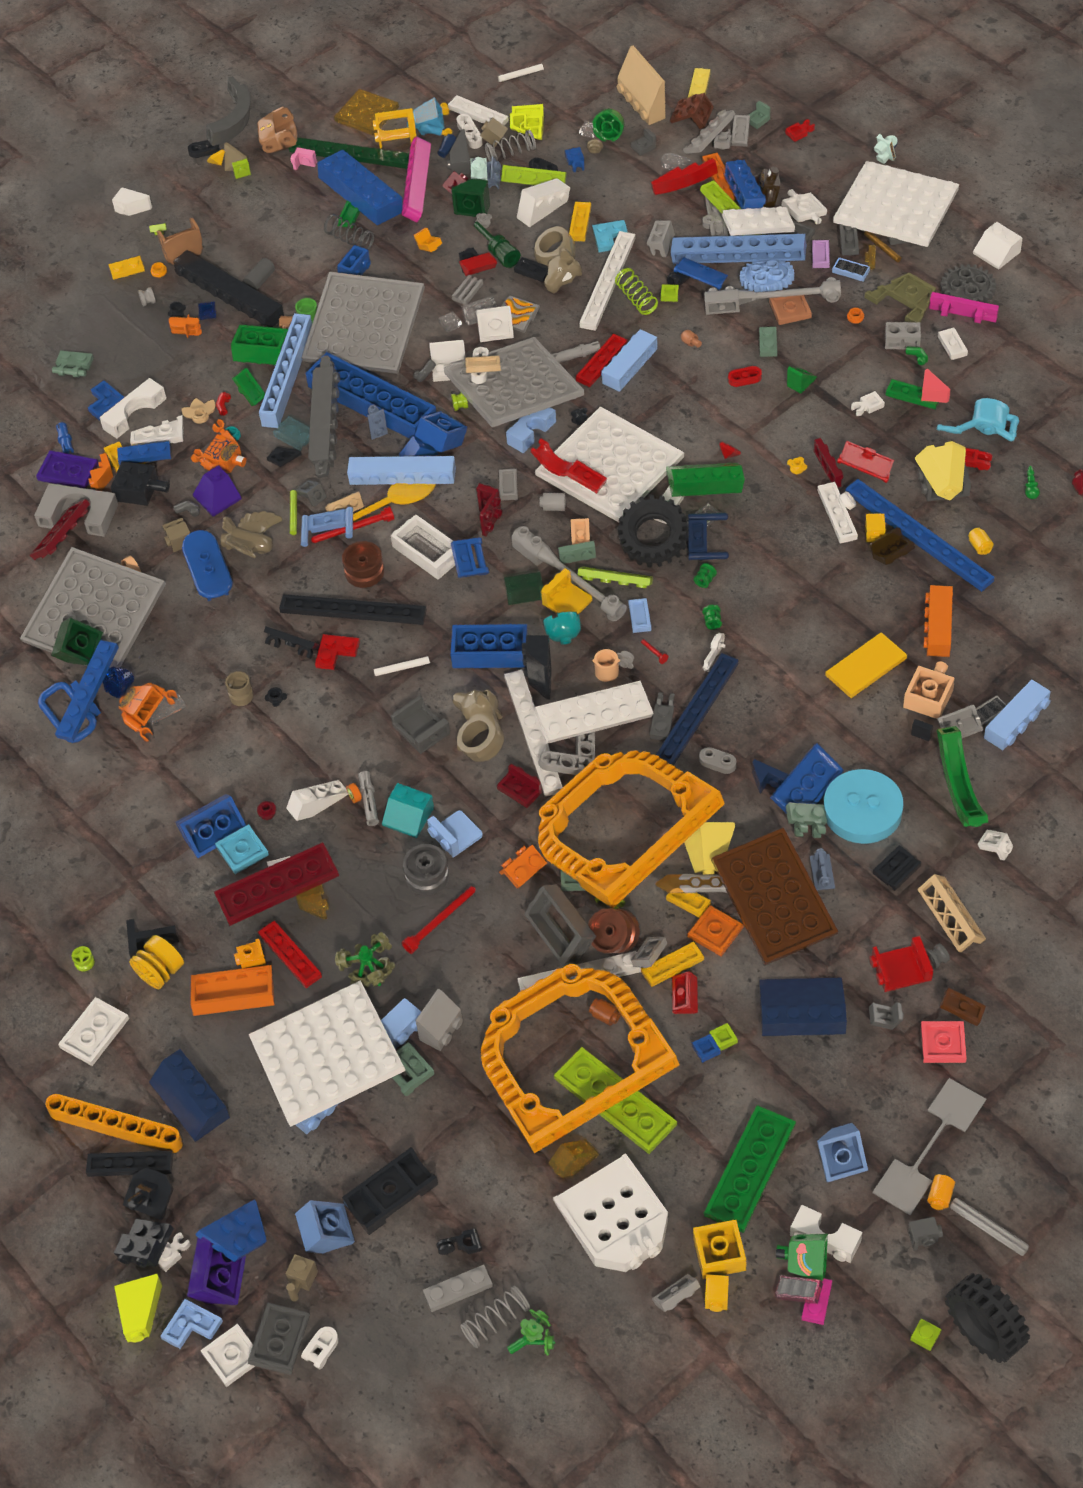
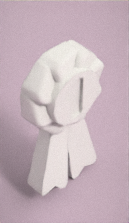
M723 633L716 634L712 640L711 651L704 660L703 668L706 672H710L716 656L719 655L722 647L725 648L726 646L723 644L725 639Z

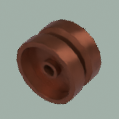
M359 541L349 545L344 550L342 562L345 577L350 584L359 588H367L376 585L382 580L384 565L381 550L377 545L368 541Z
M613 908L601 909L594 913L589 920L588 926L596 935L591 945L597 951L603 953H626L633 949L638 942L640 935L639 923L630 911Z

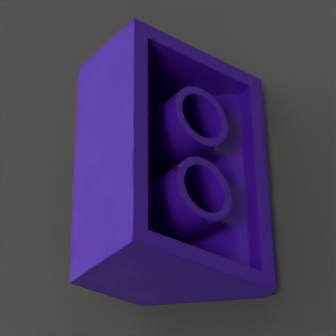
M205 1237L197 1238L187 1296L203 1303L237 1305L246 1256L233 1262L224 1253L214 1249L211 1241Z

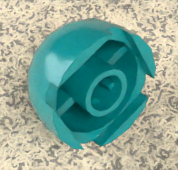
M576 612L557 613L558 617L552 619V615L543 620L545 632L555 642H560L562 645L569 644L580 633L581 621L579 614L577 615Z

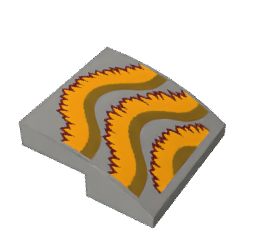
M509 296L501 306H510L513 329L523 333L526 332L530 321H534L540 308L537 304L513 296Z

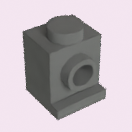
M935 1217L911 1221L908 1224L907 1232L913 1251L918 1250L920 1245L925 1247L931 1246L938 1242V1238L943 1237L942 1227L936 1223Z

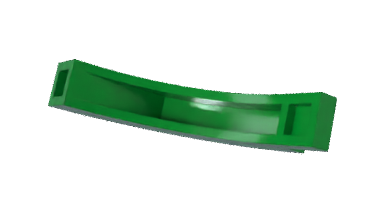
M957 726L937 729L945 779L961 823L964 827H979L984 823H988V815L978 803L969 779L961 731Z

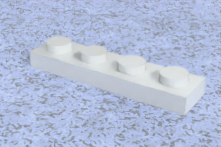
M458 95L448 104L449 110L459 114H468L471 119L483 124L486 121L490 122L492 118L502 125L509 121L508 116Z
M836 483L819 485L817 491L839 542L844 543L857 540L858 534L846 506L841 501Z

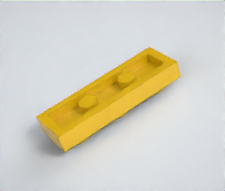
M575 202L569 231L574 241L585 242L591 212L590 202Z

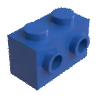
M354 245L337 265L338 273L362 276L371 264L368 250Z

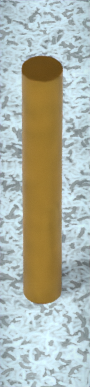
M865 231L864 235L893 260L900 262L901 256L872 232Z

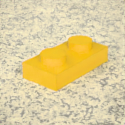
M140 256L108 264L113 280L145 271Z

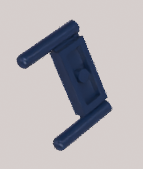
M688 514L689 560L728 559V552H707V521L727 520L728 514Z

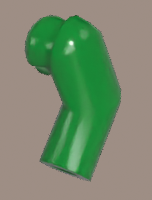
M906 347V354L916 355L919 365H925L928 362V355L923 348Z

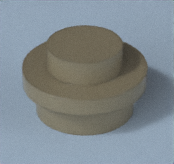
M598 139L588 141V151L590 153H599L603 148V143Z

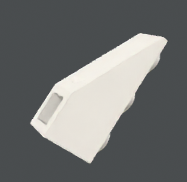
M339 780L292 791L286 809L296 821L315 816L347 796L348 793Z

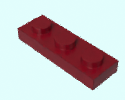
M821 438L815 439L814 454L830 482H835L837 488L841 487L843 479L842 470L838 469L834 456L831 457L827 444H824Z

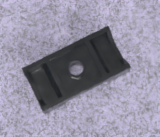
M410 1147L345 1194L342 1200L346 1208L366 1233L370 1235L386 1223V1218L418 1195L422 1197L436 1187L438 1180L435 1174L430 1173L426 1169L414 1149ZM388 1185H394L396 1187V1189L392 1193H386L384 1191L385 1187Z

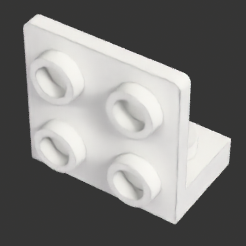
M463 340L430 343L431 360L436 363L435 368L432 370L433 382L450 380L444 373V367L465 360Z

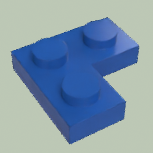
M102 381L91 389L92 394L99 400L90 405L88 411L100 421V417L125 397L107 382Z

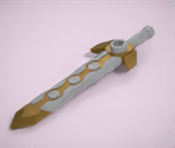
M668 874L655 883L657 887L667 893H727L718 874Z

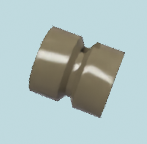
M241 671L228 675L225 684L231 703L236 706L249 704L253 699V690L249 676Z

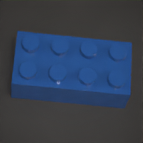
M527 624L453 625L451 642L452 668H524L522 643H526V635H528Z

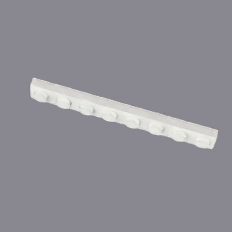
M619 231L580 320V328L596 331L615 288V277L623 269L633 246L635 234Z
M522 670L506 673L504 678L538 779L541 782L544 797L555 795L563 787L558 772L543 770L538 764L541 754L545 751H550L535 714V705Z

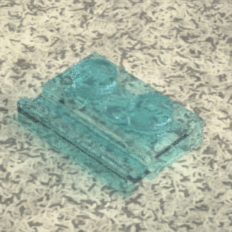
M289 416L278 426L276 431H273V435L301 451L302 447L309 443L310 427Z

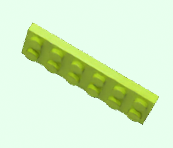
M583 1047L554 1074V1079L584 1103L588 1098L602 1093L606 1087L613 1086L623 1080ZM639 1091L599 1114L648 1154L677 1126L675 1119Z

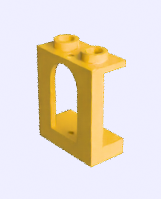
M412 108L375 113L376 120H373L374 130H377V133H374L375 141L379 142L380 149L382 148L381 141L410 137L412 143L416 137ZM407 117L408 128L384 131L379 127V124L384 120Z

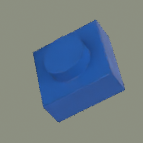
M711 1034L692 1042V1047L702 1063L720 1055L721 1050Z

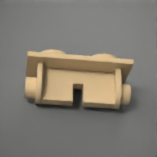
M358 491L329 503L325 509L327 512L352 507L354 512L363 508L364 505Z

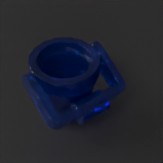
M110 667L103 680L105 692L115 698H121L133 684L134 676L125 668Z

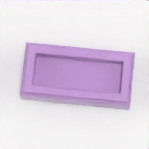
M812 240L813 268H829V240Z

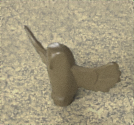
M266 511L246 513L244 518H241L237 527L231 518L224 517L222 528L227 533H222L221 546L227 550L236 549L253 558H256L255 552L259 554L268 553L272 550L273 542L270 537L264 535V532L271 526L281 522L282 517Z

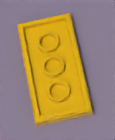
M881 632L827 670L825 676L846 695L853 698L906 660L907 654Z

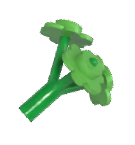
M530 1309L529 1312L536 1321L534 1319H523L521 1321V1333L524 1336L507 1346L508 1351L513 1354L525 1345H545L544 1352L546 1355H549L550 1349H554L555 1344L554 1336H551L549 1329H546L544 1340H541L544 1331L541 1324L550 1327L549 1317L541 1310L535 1312Z

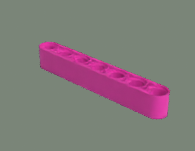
M418 136L413 139L410 147L402 206V216L416 223L421 218L423 212L431 143Z

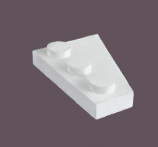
M178 416L177 420L171 422L168 420L162 421V425L156 427L150 425L132 431L131 446L166 441L170 443L183 442V416Z

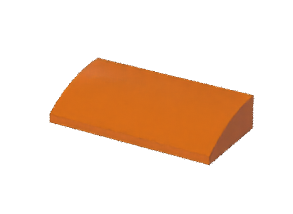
M272 965L191 975V1008L193 1016L275 1005Z

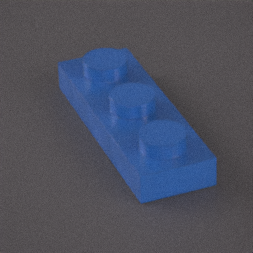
M170 442L117 448L118 463L120 465L121 461L142 463L171 459Z

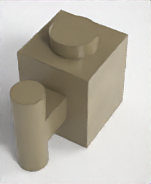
M183 518L163 524V530L167 535L164 537L167 547L171 546L173 552L182 550L183 540L190 533Z
M294 1254L285 1273L289 1282L286 1289L291 1301L298 1300L300 1288L307 1291L310 1290L318 1273L315 1261Z

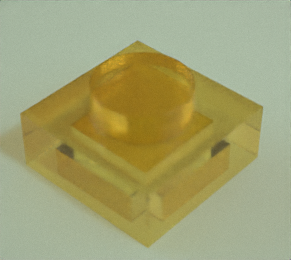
M869 245L868 252H865V262H868L870 269H875L876 247L875 245Z

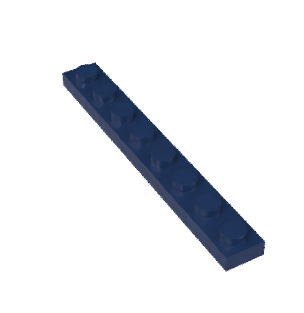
M721 653L657 752V756L666 760L669 764L674 765L738 666V659Z

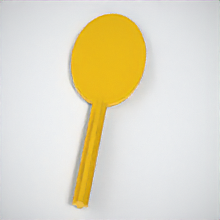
M396 483L391 485L388 489V497L354 513L353 521L391 502L400 505L417 502L428 496L434 490L436 484Z

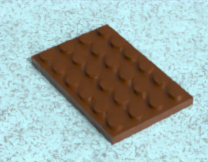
M784 827L712 857L711 861L764 965L838 934L831 916Z

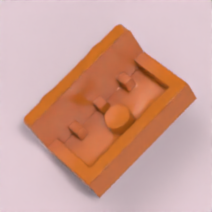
M533 845L527 848L525 846L521 847L516 852L517 856L513 860L509 858L501 865L503 869L499 873L501 875L505 874L516 888L521 887L547 864Z

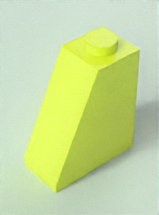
M158 1274L114 1286L123 1333L127 1342H140L150 1336L162 1289V1283Z

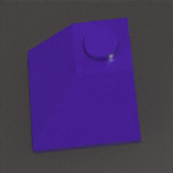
M219 465L203 475L193 493V497L212 517L242 499L229 475Z

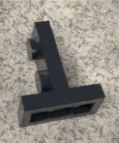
M126 920L130 958L136 956L140 949H144V944L153 935L162 937L171 945L179 942V935L175 925L138 932L135 920Z

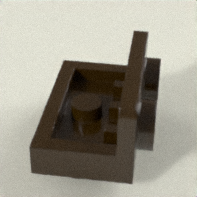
M898 527L870 543L873 559L885 565L893 563L894 560L915 549L914 542L902 537L901 529Z

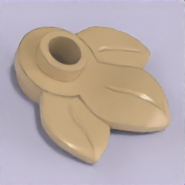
M195 398L190 407L182 408V414L186 418L192 419L193 422L201 424L209 419V415L215 411L216 405L214 400L204 404Z

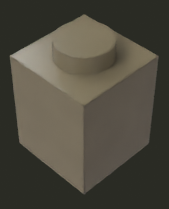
M492 118L490 122L486 121L482 126L483 132L480 137L493 145L495 140L498 142L501 140L508 128Z

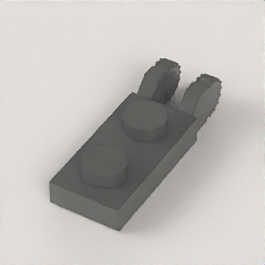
M663 692L658 693L650 739L666 740L670 734L674 715L675 694L670 693L669 705H662L664 695Z

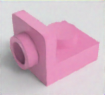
M297 148L291 156L293 169L297 170L300 164L315 167L317 164L315 151Z

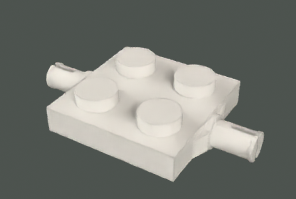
M791 189L787 193L790 198L782 200V206L787 208L790 215L797 222L811 219L816 224H820L822 221L820 217L827 214V209L811 192L796 194Z

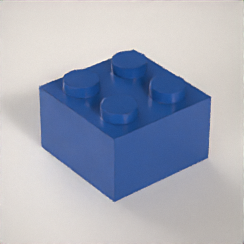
M439 411L420 417L415 436L421 439L423 443L434 447L436 451L444 452L462 446L468 427Z

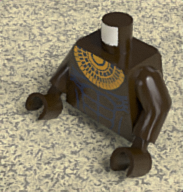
M772 166L770 169H762L760 174L755 175L756 182L760 186L762 194L765 195L766 203L763 207L766 208L775 207L781 186L779 169Z

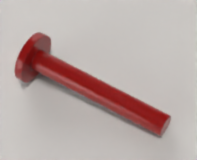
M643 639L641 641L645 647L659 657V663L664 664L668 660L669 656L667 654L662 655L646 640Z

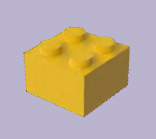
M737 1220L693 1228V1240L703 1279H706V1275L722 1276L746 1271V1257Z

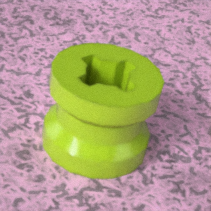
M462 393L458 395L451 394L454 411L459 410V408H468L467 399Z
M86 946L74 949L71 956L77 970L84 972L90 970L95 963L91 950Z

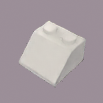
M996 222L984 232L973 254L999 270L1021 252L1022 237Z

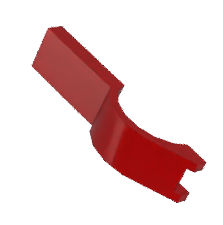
M541 438L538 442L540 446L537 449H531L534 457L548 471L557 476H568L596 494L607 482L605 476L578 460L575 462L562 460L552 451L549 443Z

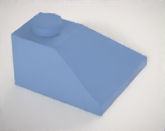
M853 1123L832 1128L817 1141L827 1182L868 1171L860 1132Z

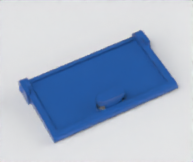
M685 257L674 267V272L687 275L716 287L718 290L722 288L724 281L728 277L727 274Z

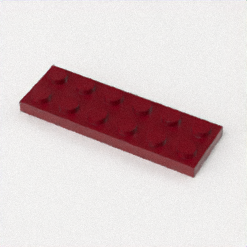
M322 842L214 891V894L229 926L339 877V873Z

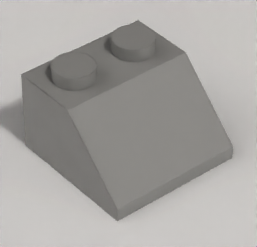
M437 989L416 1019L419 1040L439 1051L442 1050L444 1045L447 1046L453 1032L455 1029L458 1030L463 1022L461 1009L440 989Z

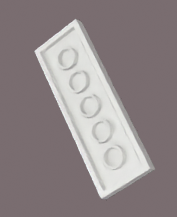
M641 681L537 706L534 709L547 744L650 718L654 714Z

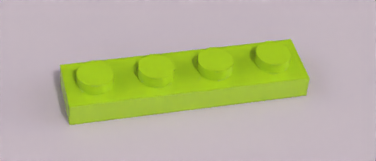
M503 165L501 181L538 185L558 178L565 183L567 173Z
M583 566L578 568V576H583L582 579L584 580L598 578L600 582L611 583L612 580L618 581L619 585L626 586L629 583H633L639 588H647L653 581V576Z

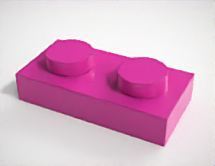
M810 1279L809 1281L816 1282L817 1286L814 1297H806L802 1320L824 1325L832 1280L824 1279L822 1282Z

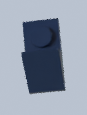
M755 759L752 762V774L760 794L767 784L777 789L789 775Z

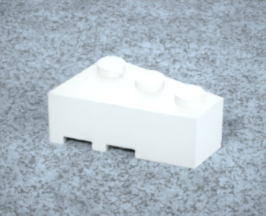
M556 178L522 189L517 219L531 227L568 201L570 187Z

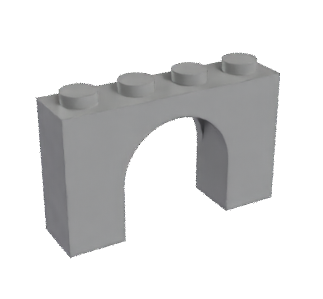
M48 484L34 516L38 527L51 529L67 508L86 499L90 503L88 506L90 511L84 522L87 533L105 537L118 507L115 493Z

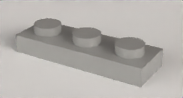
M481 1265L423 1290L431 1312H434L489 1289L493 1285L485 1266Z

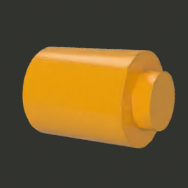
M941 1174L934 1176L927 1199L932 1208L943 1210L949 1207L955 1186V1181L951 1177Z

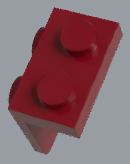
M479 483L476 490L479 511L481 512L480 523L482 536L486 537L489 532L493 531L497 519H500L502 516L501 498L499 496V489Z

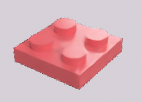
M921 1021L923 1063H966L964 1021Z

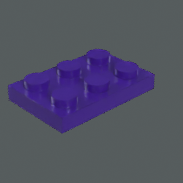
M49 450L36 477L38 481L86 489L89 484V478H92L90 470L97 469L99 464L97 459Z

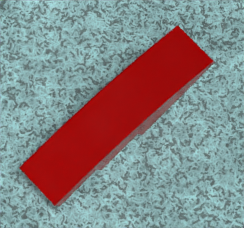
M711 158L701 165L695 162L682 170L679 166L651 182L653 193L658 195L676 191L717 174L716 161Z

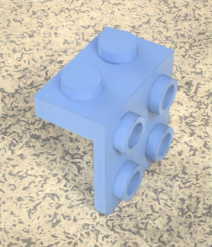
M460 810L441 823L434 816L427 820L429 827L427 830L430 836L435 838L441 847L453 858L483 836L482 831Z

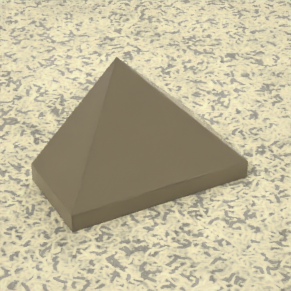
M226 142L224 144L225 171H233L232 163L247 159V156Z

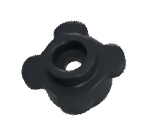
M180 302L171 303L168 316L183 317L186 306Z
M587 408L572 411V423L582 425L588 419L586 414L588 412Z
M278 687L271 688L267 695H265V701L271 702L274 707L279 706L283 700L287 699V694L282 693V690Z

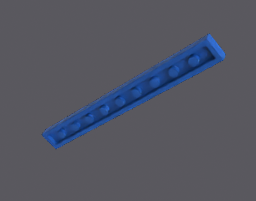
M859 479L846 488L845 492H849L855 501L873 514H884L885 522L894 529L896 527L900 528L902 535L913 541L917 546L981 592L994 582L993 575Z

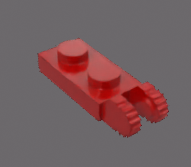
M966 448L965 465L966 467H977L979 470H989L991 468L990 461L993 456L988 452Z

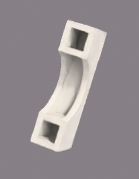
M150 378L100 417L103 430L116 439L129 430L127 420L131 413L141 408L155 409L166 400L164 387Z

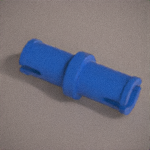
M60 422L56 425L58 442L61 444L62 453L71 454L74 452L71 444V435L68 433L67 424Z

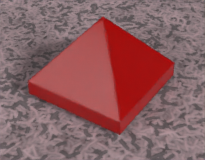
M720 442L719 445L724 459L741 454L740 450L727 443Z

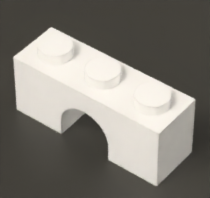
M801 1205L791 1225L790 1236L826 1234L819 1229L822 1214ZM842 1223L837 1232L828 1234L827 1253L833 1255L835 1259L841 1262L847 1261L851 1263L861 1243L862 1232Z

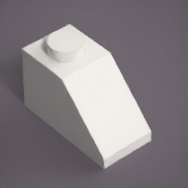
M121 188L112 199L115 212L128 216L152 208L149 195L126 188Z

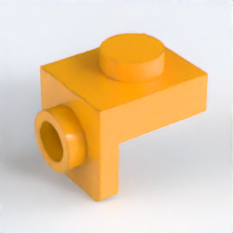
M423 228L414 234L420 250L433 252L438 249V246L443 244L439 237L431 236L428 228Z

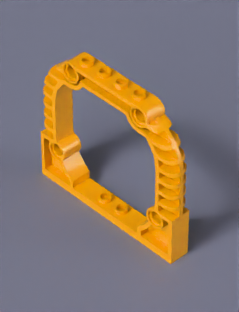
M637 750L629 751L625 755L622 752L613 755L604 753L597 756L540 808L539 816L541 822L539 825L538 843L543 856L551 864L578 881L580 886L610 908H614L725 803L719 790L688 771L684 773L655 754L646 751L640 753ZM626 774L646 776L671 791L676 805L682 808L681 811L684 816L631 866L626 863L606 865V862L601 858L589 861L558 839V835L568 825V816L602 785L613 784Z
M569 964L563 968L556 969L548 977L538 980L533 986L521 990L516 996L503 1001L498 1007L493 1009L490 1014L492 1023L486 1030V1036L481 1045L483 1068L534 1154L679 1066L675 1053L652 1019L649 1018L631 989L620 977L605 970H594L593 968L580 969L575 964ZM592 990L605 995L616 1006L631 1029L628 1034V1041L632 1051L635 1053L632 1063L634 1073L617 1084L606 1087L599 1095L588 1098L584 1104L562 1116L559 1110L543 1107L537 1095L523 1093L505 1064L503 1058L504 1043L518 1032L520 1021L564 995L578 997ZM640 1039L644 1040L642 1043H636ZM535 1105L533 1109H528L529 1106Z

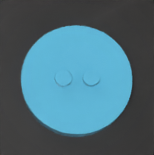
M866 769L845 772L836 777L829 784L825 792L824 810L827 824L835 834L850 842L868 844L881 841L890 836L901 822L903 813L902 793L895 782L882 773Z

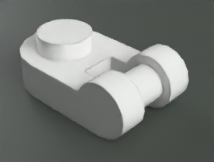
M323 1327L318 1330L304 1349L301 1358L306 1361L310 1360L314 1363L315 1367L322 1369L338 1344L337 1332L332 1327ZM317 1347L322 1350L319 1355L314 1353Z

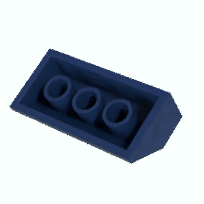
M181 1049L165 1058L149 1081L153 1089L195 1142L230 1118L224 1103Z

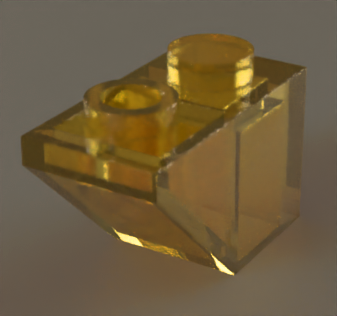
M322 884L297 895L296 899L299 909L324 920L327 919L326 911L329 910L326 898L322 899L321 897L324 894Z

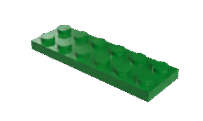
M756 1105L704 1211L705 1217L719 1223L737 1220L739 1232H745L796 1126V1121Z

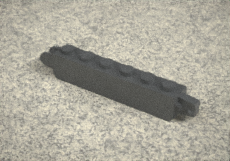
M328 355L321 358L320 367L313 370L308 458L315 466L318 478L328 477L330 467H334V460H336L335 445L337 444L335 429L338 428L336 414L339 411L337 398H339L338 383L340 382V375L336 372L334 363Z

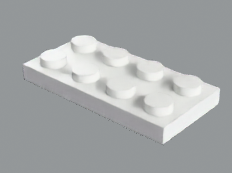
M786 207L723 210L722 213L731 236L794 232L795 225Z

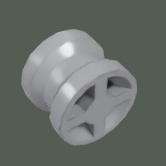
M151 287L145 291H138L143 307L147 306L148 303H156Z

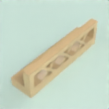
M934 874L917 889L958 952H963L973 942L981 944L986 940L944 876ZM931 885L935 888L934 897H929L926 892ZM939 900L945 903L944 913L939 912L937 909ZM949 916H954L956 919L955 928L948 926ZM959 932H964L968 937L962 944L958 941Z

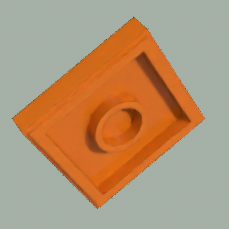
M709 905L687 933V937L722 957L744 928V924Z

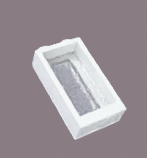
M417 515L408 519L404 525L390 535L393 548L438 580L455 566L450 544L453 540Z

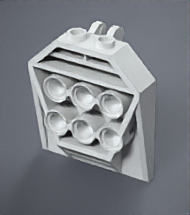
M626 1153L575 1186L553 1197L556 1206L596 1267L627 1272L630 1269H637L647 1258L656 1257L663 1248L668 1224V1211ZM625 1193H629L632 1196L629 1198H624L622 1195ZM611 1204L614 1207L611 1209H605L603 1206ZM643 1213L646 1217L638 1218L637 1215ZM587 1216L596 1217L594 1220L585 1219ZM620 1225L628 1226L625 1230H621L618 1227ZM603 1235H607L610 1238L607 1241L600 1240Z

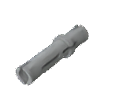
M598 341L585 345L580 344L576 348L551 355L559 363L578 357L584 358L587 357L586 355L596 353L600 349V344H598Z
M362 771L358 774L360 781L359 791L363 798L366 822L368 826H375L379 823L374 799L375 789L371 783L370 772Z

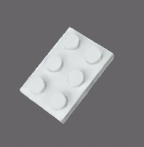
M95 997L58 1045L62 1050L93 1066L129 1020V1017L124 1012Z

